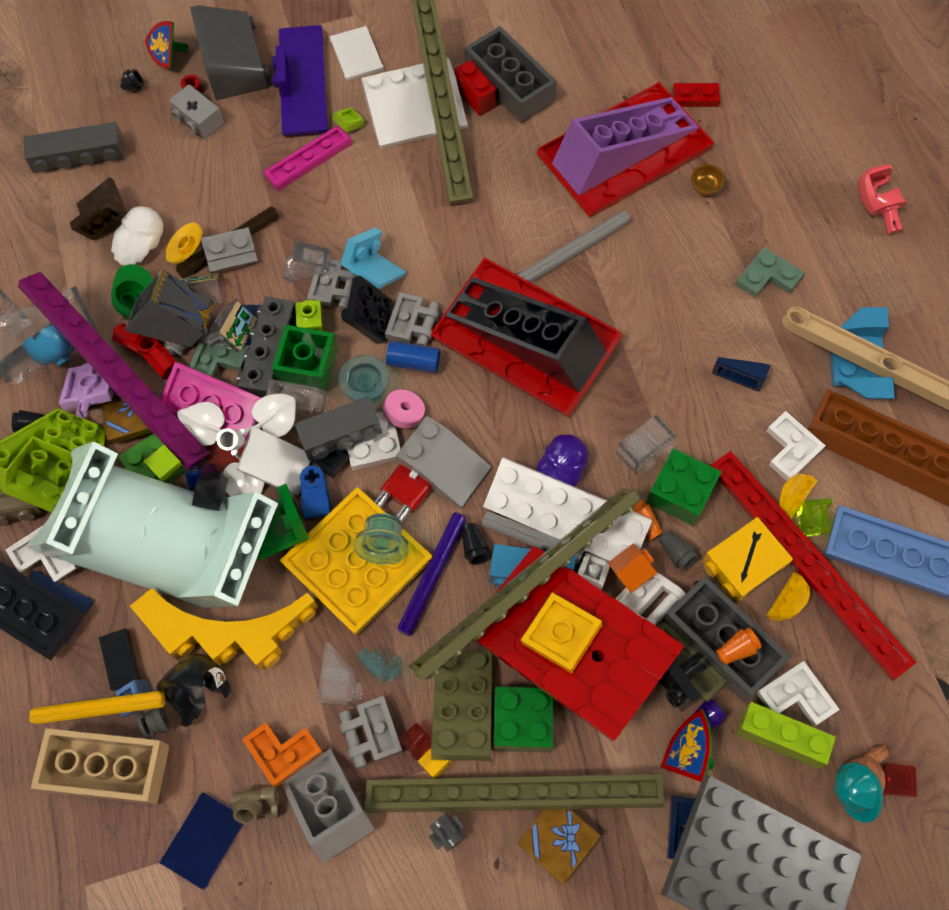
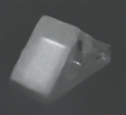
M294 242L293 256L285 258L283 278L289 283L329 271L331 250L304 242Z

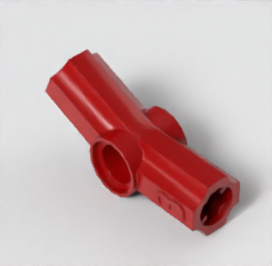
M125 323L117 325L113 330V337L111 339L113 343L142 356L163 381L168 379L176 360L159 340L128 332L125 330Z

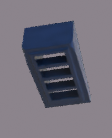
M718 357L712 373L755 391H760L771 365Z

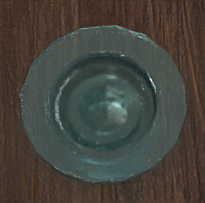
M361 355L348 360L342 366L339 373V386L343 394L354 401L369 396L371 403L374 404L381 399L389 385V371L386 365L380 359L370 355Z
M383 513L369 516L364 522L363 532L356 536L353 543L354 551L359 557L376 564L398 562L406 557L409 550L408 542L402 536L401 521L393 515Z

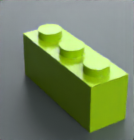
M750 702L743 708L735 732L737 736L816 769L828 765L836 739L833 735L753 702Z

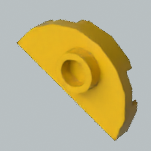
M798 473L793 475L783 485L779 504L790 519L793 518L818 482L813 476Z
M792 573L769 610L767 616L771 621L790 619L800 613L807 605L810 597V587L800 574Z

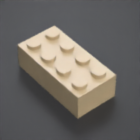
M46 728L30 789L44 793L157 805L169 745L160 740Z

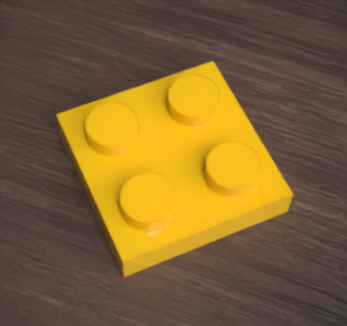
M552 593L522 637L521 643L572 674L603 624L598 618Z

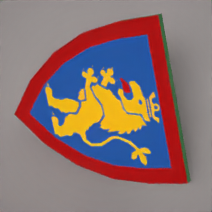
M162 21L156 24L145 39L147 50L152 59L159 66L172 69L173 50L187 52L189 48L187 43L173 41L174 22Z
M703 709L691 715L677 729L669 742L660 767L702 782L704 775H707L708 770L713 769L715 765L714 760L711 758L712 735L710 724Z

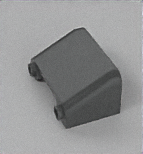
M197 5L190 7L205 69L216 101L267 89L266 79L270 78L267 65L261 64L252 30L256 29L253 15L248 16L246 11Z

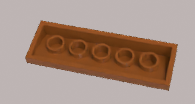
M827 389L807 429L826 445L824 448L949 507V444Z

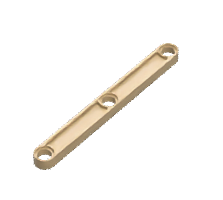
M800 307L790 308L783 317V325L790 332L881 377H893V383L949 410L948 380ZM790 316L799 318L801 324L793 322ZM883 362H889L894 370L886 368Z

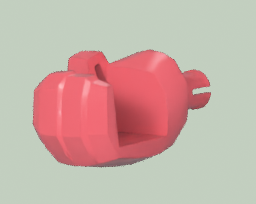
M881 165L870 168L862 174L858 180V190L861 202L871 216L883 215L887 234L891 235L894 231L898 233L903 230L897 210L904 207L907 202L901 196L902 193L898 187L883 194L876 193L877 188H881L890 181V175L893 170L891 165Z

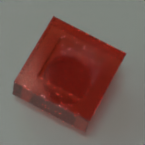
M888 763L882 765L886 782L883 795L908 798L917 797L916 766Z

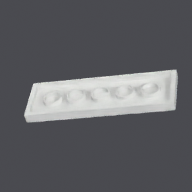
M503 457L483 507L552 537L562 539L607 500ZM634 511L624 516H619L613 521V526L608 531L595 536L592 539V544L584 550L609 561L633 543L640 550L653 519Z

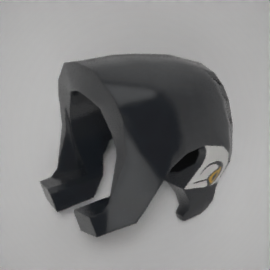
M198 653L179 661L162 677L156 687L158 691L165 694V700L181 716L182 721L179 725L185 728L191 725L194 718H198L206 704L202 686H205L211 692L222 694L223 698H227L231 690L221 667L209 657ZM189 696H190V698L192 699V701L194 702L195 707H194V705L190 702Z

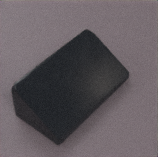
M207 462L203 463L198 477L192 505L219 511L228 484V478Z

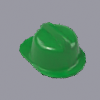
M124 265L117 270L114 276L111 302L115 311L122 315L124 320L130 317L136 298L153 280L150 273L139 265Z

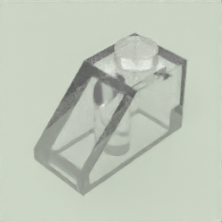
M325 643L318 701L321 705L355 707L356 699H361L362 682H358V677L331 643Z

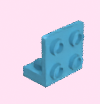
M375 227L347 240L340 264L347 268L350 273L362 276L373 286L380 289L404 277L406 271L377 253L381 246L380 239L383 232Z

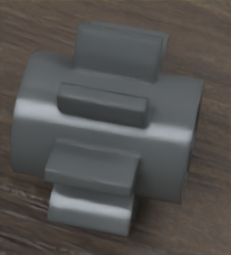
M445 813L429 826L433 831L429 838L437 850L443 846L448 852L465 839L461 831L466 827L457 815L451 818L448 813Z

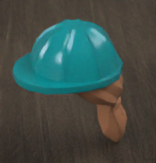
M885 744L872 747L864 757L851 760L848 764H844L836 773L833 791L840 805H843L846 812L852 818L862 823L875 820L879 817L882 809L883 792L886 782L880 763L889 756V750Z

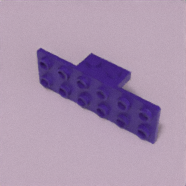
M322 25L280 28L279 46H276V56H272L274 71L276 70V74H273L274 88L279 89L281 97L283 136L326 133L328 132Z

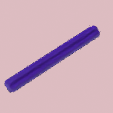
M456 512L452 514L432 555L433 558L429 561L398 625L400 633L407 636L412 635L462 531L461 528L466 522V517Z

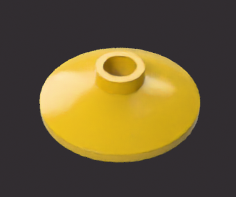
M195 222L188 223L173 235L165 253L168 262L179 264L197 252L203 233L199 224Z

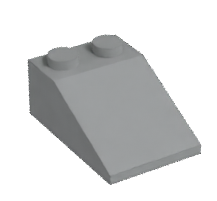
M426 416L396 454L398 465L401 464L417 473L418 476L431 484L432 490L461 509L492 469L487 462L449 429Z
M331 749L322 753L282 783L307 841L322 863H325L375 830Z

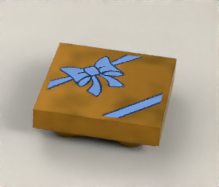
M147 384V386L153 391L152 386L150 384ZM113 394L112 401L101 403L107 441L110 445L152 433L118 394Z
M571 809L543 810L516 844L564 885L601 836Z

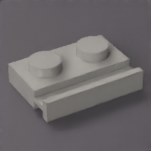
M248 227L201 238L210 274L258 263Z

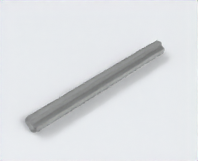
M625 210L620 211L517 275L529 282L535 281L630 222V215Z

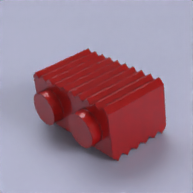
M469 60L453 70L459 93L479 116L496 108V87H493L491 81H488L486 75H483V72H481V69H478L473 60Z

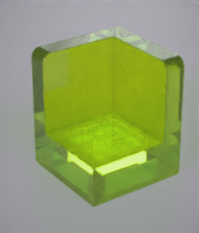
M831 498L805 500L797 511L799 526L805 536L826 535L831 532L827 510L832 505Z

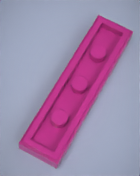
M337 125L263 172L264 176L278 192L351 146L352 139Z

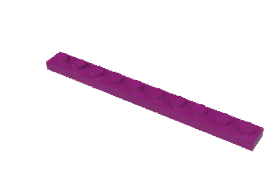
M41 272L19 280L17 287L187 470L208 458L209 451Z

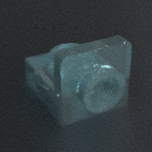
M364 647L357 655L359 662L382 684L387 680H394L402 670L400 668L402 660L397 654L385 666L383 664L386 661L375 650L370 653Z

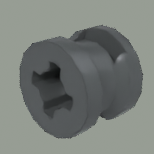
M154 708L147 713L140 712L136 715L138 726L145 739H153L155 734L159 732L166 733L170 731L169 721L163 708Z

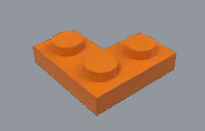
M267 722L242 739L273 787H278L323 753L306 727L283 744L280 743Z

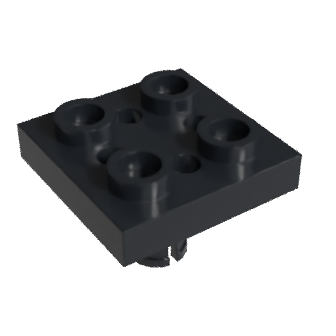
M362 276L354 277L348 306L341 312L342 320L374 343H384L392 299Z
M697 653L680 665L674 660L657 683H661L667 691L665 695L669 703L675 709L678 707L681 712L691 707L701 696L690 681L691 678L707 669L704 660L695 667L693 666L701 659V656Z

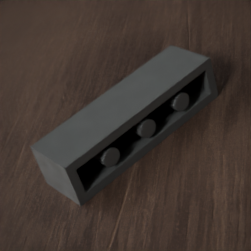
M116 122L24 136L25 160L33 173L125 158L123 135Z

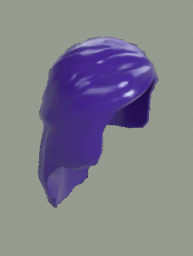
M561 434L556 436L546 446L545 453L538 463L536 471L575 487L582 478L588 463L589 452L586 444L574 435Z

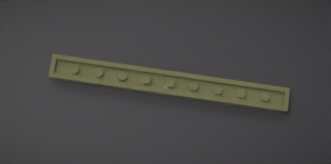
M411 0L449 204L473 202L435 0Z
M619 490L412 662L408 667L414 675L422 681L434 677L440 671L441 665L447 660H453L462 653L463 647L470 641H475L482 637L485 629L490 624L502 620L507 615V610L514 604H520L526 600L533 588L545 584L550 579L552 572L569 564L572 560L571 557L576 552L588 548L593 542L592 539L599 533L608 531L613 526V521L619 516H624L631 512L634 508L633 505L640 500L635 490Z
M662 774L367 780L365 795L366 813L664 808Z

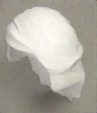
M138 206L132 208L122 218L121 226L114 233L111 249L114 259L120 265H135L137 262H142L149 251L158 246L164 224L162 218L155 210L150 207Z

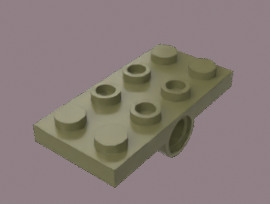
M463 650L458 657L453 660H447L441 665L440 671L435 675L431 760L491 761L492 653L489 651Z

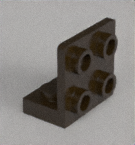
M109 177L77 203L80 215L70 222V226L73 231L93 241L127 214L114 179Z

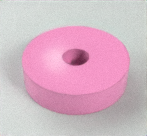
M395 390L386 397L383 404V413L386 419L394 426L409 429L421 422L425 413V406L420 397L408 390Z

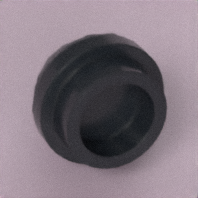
M136 69L124 71L120 88L130 92L140 91L144 85V80Z

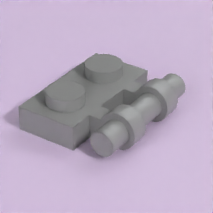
M319 257L307 300H320L322 306L331 308L334 299L340 300L339 309L343 310L348 306L352 280L358 275L343 270L344 266L340 264L341 261ZM339 281L346 282L344 289H338Z
M399 292L385 332L386 339L410 344L412 336L418 337L416 345L426 346L427 342L432 338L433 324L437 322L439 317V303L432 301L429 308L423 307L422 297ZM418 317L425 319L422 327L416 325Z
M384 696L357 705L360 715L358 718L352 719L349 710L339 713L342 723L339 727L341 733L346 736L350 748L347 752L349 758L353 759L356 769L367 766L364 755L371 751L375 762L403 752ZM364 727L368 742L360 744L356 730Z

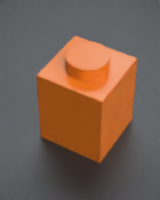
M634 543L608 562V565L630 593L657 574L651 565L654 562L652 556L645 548L640 551Z

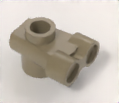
M247 787L242 792H234L232 794L233 817L241 824L254 823L257 815H265V818L280 817L281 803L278 800L277 787H262V790Z

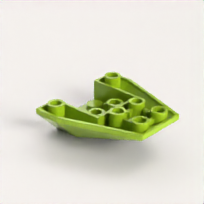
M57 408L0 441V489L6 495L53 512L70 476L73 463L71 456L73 449L90 442H95L104 447L105 427Z

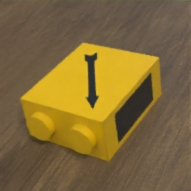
M757 517L708 551L702 561L706 572L711 577H716L720 582L723 593L729 599L733 598L736 603H739L786 569L794 559Z

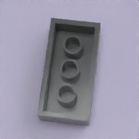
M501 26L465 47V62L473 60V63H476L478 69H481L483 75H486L488 81H491L493 87H496V98L519 122L524 121L556 100L557 81Z
M706 576L666 613L662 622L666 621L727 681L725 684L744 703L790 658L777 643ZM751 628L759 639L762 648L757 650L755 655L724 666L716 654V650L721 648L740 629Z

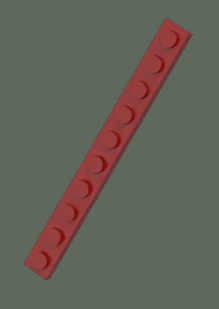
M729 451L710 465L721 471L718 478L721 484L752 520L757 517L794 559L790 564L891 681L897 679L917 663L732 451Z

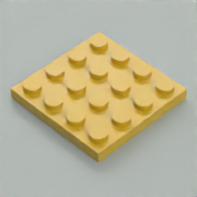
M357 487L308 533V540L295 545L280 559V562L334 616L357 636L428 565L433 556Z

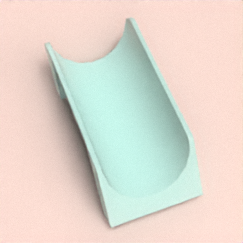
M90 442L73 449L71 453L73 463L65 489L46 523L29 541L27 545L29 549L147 589L153 588L156 592L200 607H235L239 605L278 505L277 502L254 491L223 498L219 511L196 507L192 505L193 491L113 466L118 454L95 442Z

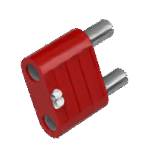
M399 464L380 488L382 492L374 502L381 508L387 499L391 498L403 506L394 517L395 522L401 524L410 512L414 513L433 487L429 482L418 476L417 473Z

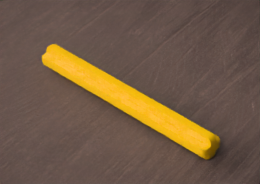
M160 691L35 707L29 711V721L34 724L162 708L165 705V694Z

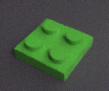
M154 433L118 456L127 470L161 481L143 462L164 445ZM182 464L180 468L163 482L170 484L191 469L187 470Z

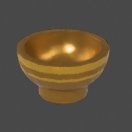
M702 164L692 171L691 183L700 196L709 197L723 187L725 174L716 165Z

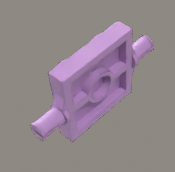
M89 363L68 369L59 405L63 410L77 408L76 415L78 417H87L90 405L112 401L114 390Z

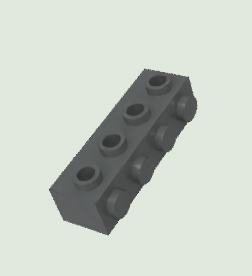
M267 296L264 298L263 305L258 307L257 325L251 330L250 348L246 349L244 353V368L237 376V386L240 389L262 398L275 394L278 383L272 371L274 359L285 325L295 326L296 322L294 301Z

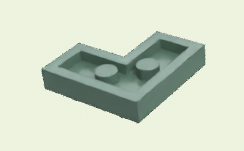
M763 247L737 279L735 285L755 298L768 282L790 294L805 272Z
M205 336L199 342L189 367L214 378L219 367L240 372L243 371L245 364L244 353L250 347L243 345L241 350H239L230 341Z

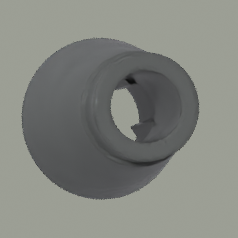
M671 531L666 532L659 539V543L676 568L680 567L682 571H685L698 560L699 556L695 553L696 549Z

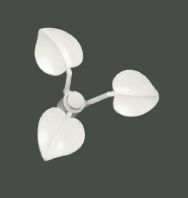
M272 394L261 398L252 409L253 418L259 422L254 427L258 429L262 427L264 432L275 437L284 436L292 429L295 422L296 399L287 394ZM210 402L198 403L177 412L181 423L202 445H213L217 441L220 448L231 450V454L235 455L240 461L241 454L238 452V449L244 444L243 435L249 433L251 427L241 430L220 429L225 421L224 414L221 408ZM231 463L225 468L223 475L228 478L225 491L230 496L254 491L259 494L262 493L265 482L238 471L239 463Z

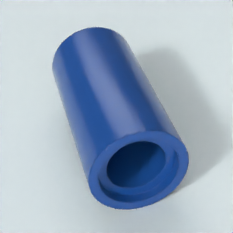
M390 341L386 354V365L436 374L439 367L441 350Z

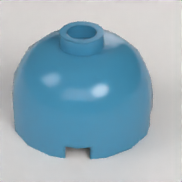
M53 324L39 331L40 334L36 336V340L31 336L22 343L23 348L32 360L43 365L56 363L57 367L70 361L69 355L75 350Z

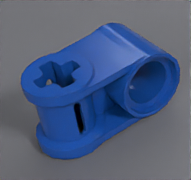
M308 466L300 474L301 504L304 519L327 516L332 509L326 478L319 467ZM312 478H317L315 479V484H310L313 481Z

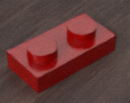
M719 83L673 84V97L682 107H719Z

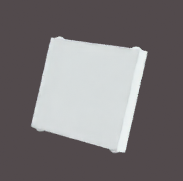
M367 26L330 36V42L346 81L384 71V66L381 63Z
M253 426L251 427L237 470L274 487L287 484L291 494L297 497L301 491L300 474L304 468L309 466L310 461L305 450Z

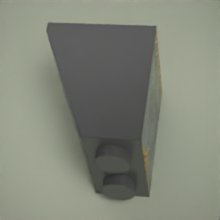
M162 269L136 298L125 330L191 347L197 340L202 341L208 332L206 326L213 316L211 309L214 302Z

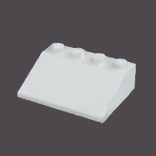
M446 58L459 128H468L456 77L449 58ZM423 64L361 78L364 98L380 149L436 135Z

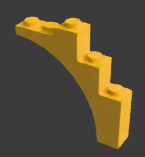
M153 588L130 605L166 651L176 660L188 656L195 649V645L199 643L212 660L220 666L222 663L231 661L237 655V650L241 647L261 671L265 668H271L279 661V656L283 652L277 643L289 639L293 635L294 629L301 622L306 623L316 614L315 610L318 609L314 599L306 593L291 605L267 616L247 621H215L181 611L164 600Z

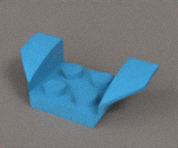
M888 307L860 308L841 328L883 348V336L889 328ZM830 352L832 386L848 387L866 399H895L893 377H881Z

